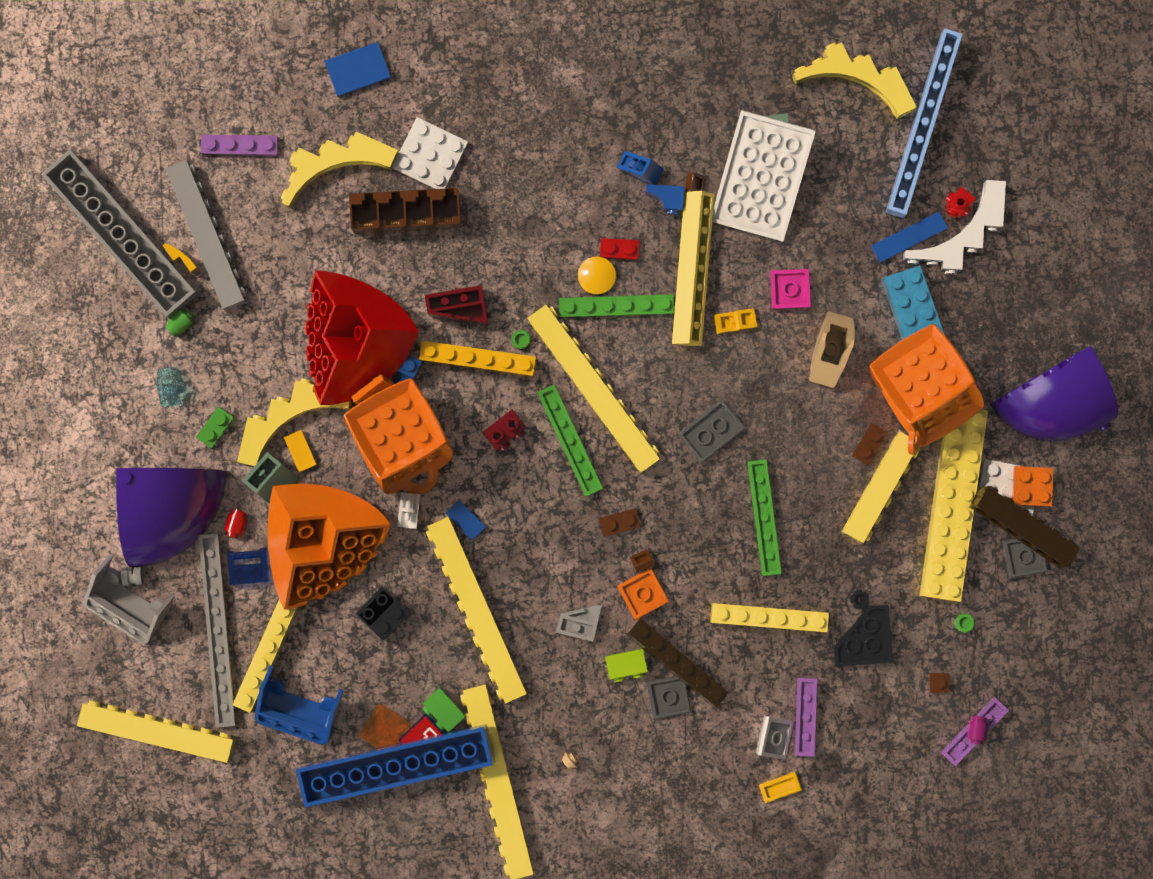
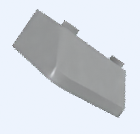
M109 554L92 575L83 601L84 605L88 610L133 639L146 644L169 612L175 595L171 594L166 601L154 599L149 603L120 584L119 572L109 567L113 555Z

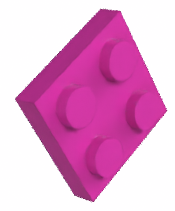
M809 269L770 271L772 309L811 307Z

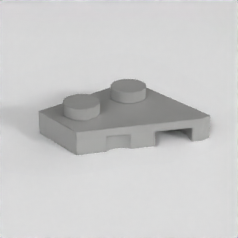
M602 605L560 614L556 633L593 642Z

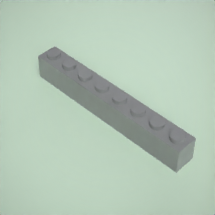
M185 160L166 168L165 170L222 309L227 311L246 303L245 297H247L244 286L240 287L238 283L240 276L237 269H233L230 262H233L232 256L229 251L226 252L224 249L225 239L222 233L218 234L216 227H219L215 216L211 217L209 210L212 208L208 199H204L202 192L205 191L201 182H197L195 178L197 171L194 165H190Z

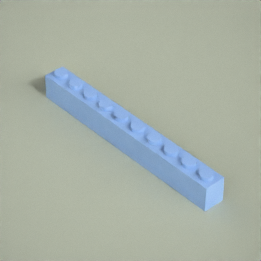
M944 28L940 35L885 213L904 218L907 214L961 41V33Z

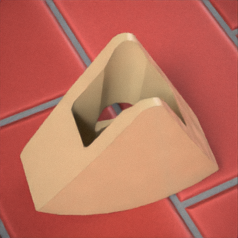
M830 311L827 312L815 344L809 381L832 388L835 387L854 345L855 328L853 318Z

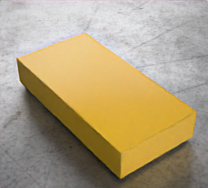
M302 430L284 437L299 473L317 465Z
M795 771L758 784L765 803L802 790Z

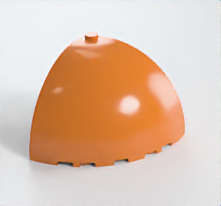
M316 484L273 486L268 512V550L275 588L283 609L307 605L308 601L316 598L321 600L332 590L336 592L346 586V581L354 575L358 576L367 567L366 563L377 555L376 550L380 543H384L390 527L386 517L362 498L333 487Z

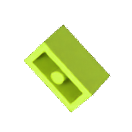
M643 648L605 656L609 678L614 679V682L626 680L625 676L633 675V678L643 677L644 672H648Z

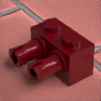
M511 409L484 430L482 434L496 452L499 450L503 452L511 445L509 443L514 438L518 440L526 434L524 430L527 427Z

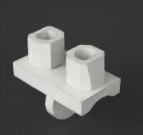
M401 492L397 527L417 529L420 494Z

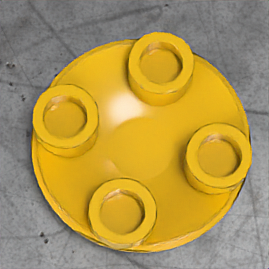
M603 257L588 258L581 264L578 270V281L587 293L603 294L609 291L615 283V268L609 260Z

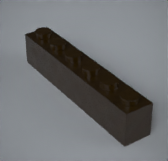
M985 486L979 488L969 506L971 509L1058 568H1070L1080 549L1074 545V541L1069 538H1063L1059 535L1060 532L1044 525L1045 522L1042 519L1031 516L1027 509L1015 505L1011 498L1000 495L995 487Z
M636 618L626 630L625 634L710 706L717 708L728 695V691L641 618Z

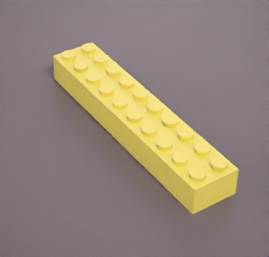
M980 410L964 424L942 437L919 596L961 602L974 510L969 506L977 493L988 415L987 410Z

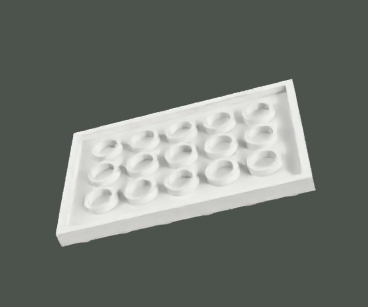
M741 110L714 204L712 222L784 241L816 130Z

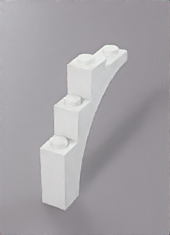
M986 180L983 184L978 208L969 224L959 234L936 247L923 250H906L903 253V261H908L907 264L918 265L919 262H927L928 266H938V263H941L940 271H945V274L956 275L957 272H960L963 265V250H966V253H977V251L983 248L984 228L987 232H998V229L1000 230L1003 227L1006 181Z

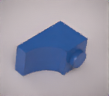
M624 151L616 167L620 171L652 185L657 184L664 170L652 159L628 151Z
M646 184V195L658 199L664 207L663 211H666L668 215H679V212H683L685 187Z
M408 355L405 362L396 371L393 382L396 384L409 378L415 382L423 362Z

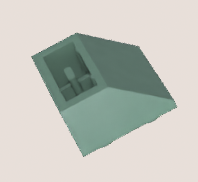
M267 452L242 482L270 504L273 486L294 484L299 477L271 453Z

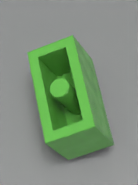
M441 688L436 690L422 703L425 706L423 708L424 712L429 717L433 715L438 720L436 725L442 731L447 730L449 732L466 717Z

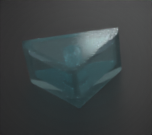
M159 368L157 371L156 388L161 407L181 405L178 368Z

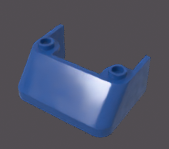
M270 665L259 689L255 712L256 722L317 744H326L340 708L343 689H339L336 699L334 697H325L321 703H317L285 692V685L282 681L272 678L273 666Z

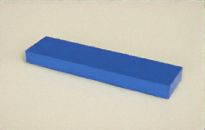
M937 212L871 245V248L878 262L881 263L948 229L940 212Z

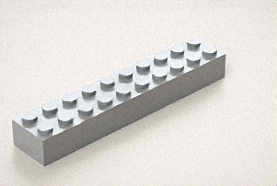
M69 149L41 174L167 318L170 319L178 310H182L199 295L72 150Z

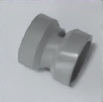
M135 566L133 569L122 567V585H143V567Z

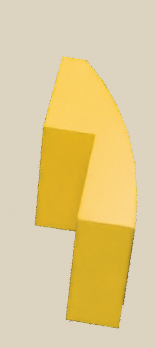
M166 243L162 245L175 263L182 260L192 274L199 271L196 264L179 249Z
M754 308L714 315L717 334L757 327Z

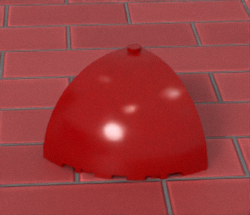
M315 270L310 287V292L313 293L311 303H307L309 320L305 321V335H309V346H306L307 361H310L309 376L314 378L316 386L313 387L320 406L334 405L353 400L352 396L381 374L388 379L391 378L408 357L419 331L406 311L382 291L346 275Z

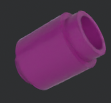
M971 715L967 732V739H971L970 743L982 744V741H987V717Z

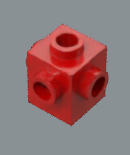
M961 186L956 193L951 192L945 199L948 203L944 207L951 217L959 219L962 215L966 217L973 209L970 205L976 198Z

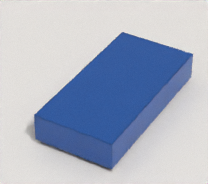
M460 500L446 512L447 516L472 541L486 528Z

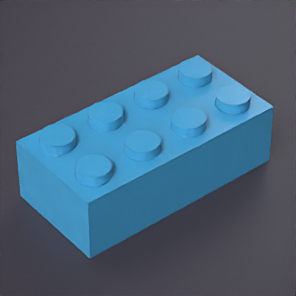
M921 266L884 277L881 280L902 340L931 324H935L943 332Z

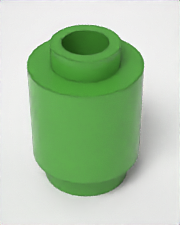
M180 309L167 321L168 324L165 327L172 335L177 337L194 323L191 320L193 316L186 309L184 311Z

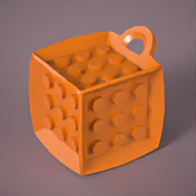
M931 324L901 340L870 364V373L874 382L882 391L902 426L909 433L908 453L911 455H917L920 447H924L952 432L984 408L982 390L955 347L935 324Z
M411 378L372 395L344 414L346 427L352 433L365 463L385 494L389 495L403 489L412 494L427 493L438 481V470L445 466L453 457V449L447 441L435 413ZM426 471L428 472V478L424 483L414 484L411 481L416 476Z

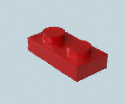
M601 238L600 257L638 260L639 240Z

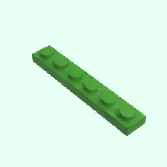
M673 294L559 298L560 318L674 314Z
M555 385L537 392L585 497L602 490L603 487Z
M767 459L748 461L762 576L782 574Z

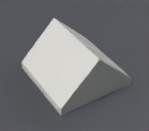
M764 715L756 753L761 756L786 760L794 722Z

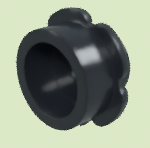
M857 590L851 595L850 602L853 603V607L856 609L865 608L869 604V596L866 592Z

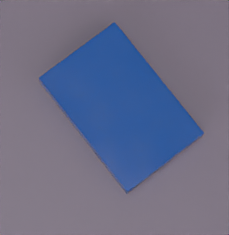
M378 42L325 60L337 97L391 78Z

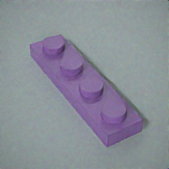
M201 135V154L278 156V136Z
M797 678L795 756L815 757L817 678Z
M993 697L976 716L987 717L988 733L1009 710ZM968 724L941 751L954 766L977 745L970 743L971 739H967Z

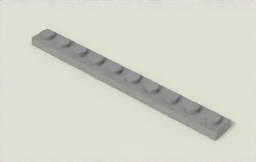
M219 533L199 535L216 728L236 726Z

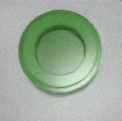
M518 330L512 335L511 340L515 348L525 349L530 345L531 338L525 330Z
M962 613L955 618L954 624L958 631L967 633L974 628L975 621L970 614Z

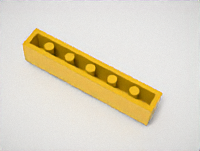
M421 341L419 360L422 362L534 378L536 357Z

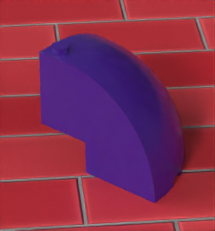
M1091 346L1075 353L989 404L1008 426L1028 437L1044 441H1067L1087 435L1099 428L1103 431L1112 426L1110 422L1118 417V405L1113 388Z
M116 468L118 530L123 556L127 565L131 568L155 565L169 560L191 547L199 538V535L204 534L209 528L216 512L220 508L219 506L226 487L227 471L196 468Z

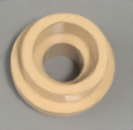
M565 752L562 758L565 766L570 770L577 769L579 767L578 762L580 761L578 756L574 752Z

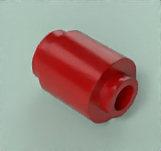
M232 509L231 513L228 514L224 531L227 532L226 536L237 539L238 535H243L247 513Z

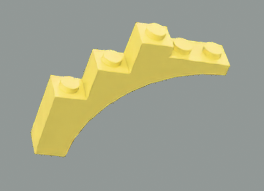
M834 42L826 46V50L823 53L825 59L820 57L812 62L813 65L808 67L804 65L795 70L796 73L792 77L795 84L821 77L842 78L859 83L877 94L889 106L896 119L916 109V105L897 67L892 69L890 67L884 68L879 74L870 55L863 56V54L855 57L853 62H851L842 42L839 44Z
M358 132L354 136H350L347 143L349 148L327 140L319 149L320 157L298 148L297 152L294 151L290 158L291 166L296 169V172H292L289 179L290 186L282 193V203L284 206L292 208L298 196L311 182L319 176L339 167L366 164L392 171V166L399 152L395 148Z
M301 378V381L295 380L290 403H288L289 399L277 397V400L271 399L266 421H264L265 417L253 415V418L247 417L237 462L255 466L262 458L271 439L292 419L318 409H350L352 402L320 406L313 390L315 385L312 384V381Z

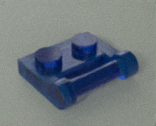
M266 547L253 551H227L230 585L269 582ZM260 558L261 562L235 566V560Z

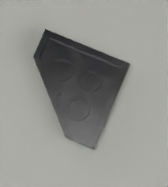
M889 605L868 606L834 645V667L893 663Z

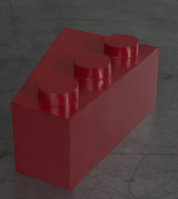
M481 285L424 295L427 313L430 317L489 325Z

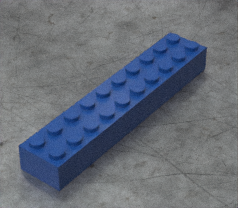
M487 724L300 766L296 769L304 807H309L493 765L496 761Z

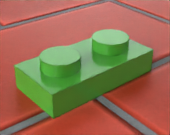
M218 406L196 438L213 449L234 420V417Z

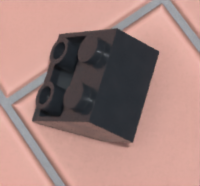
M383 586L356 613L382 641H385L411 614Z

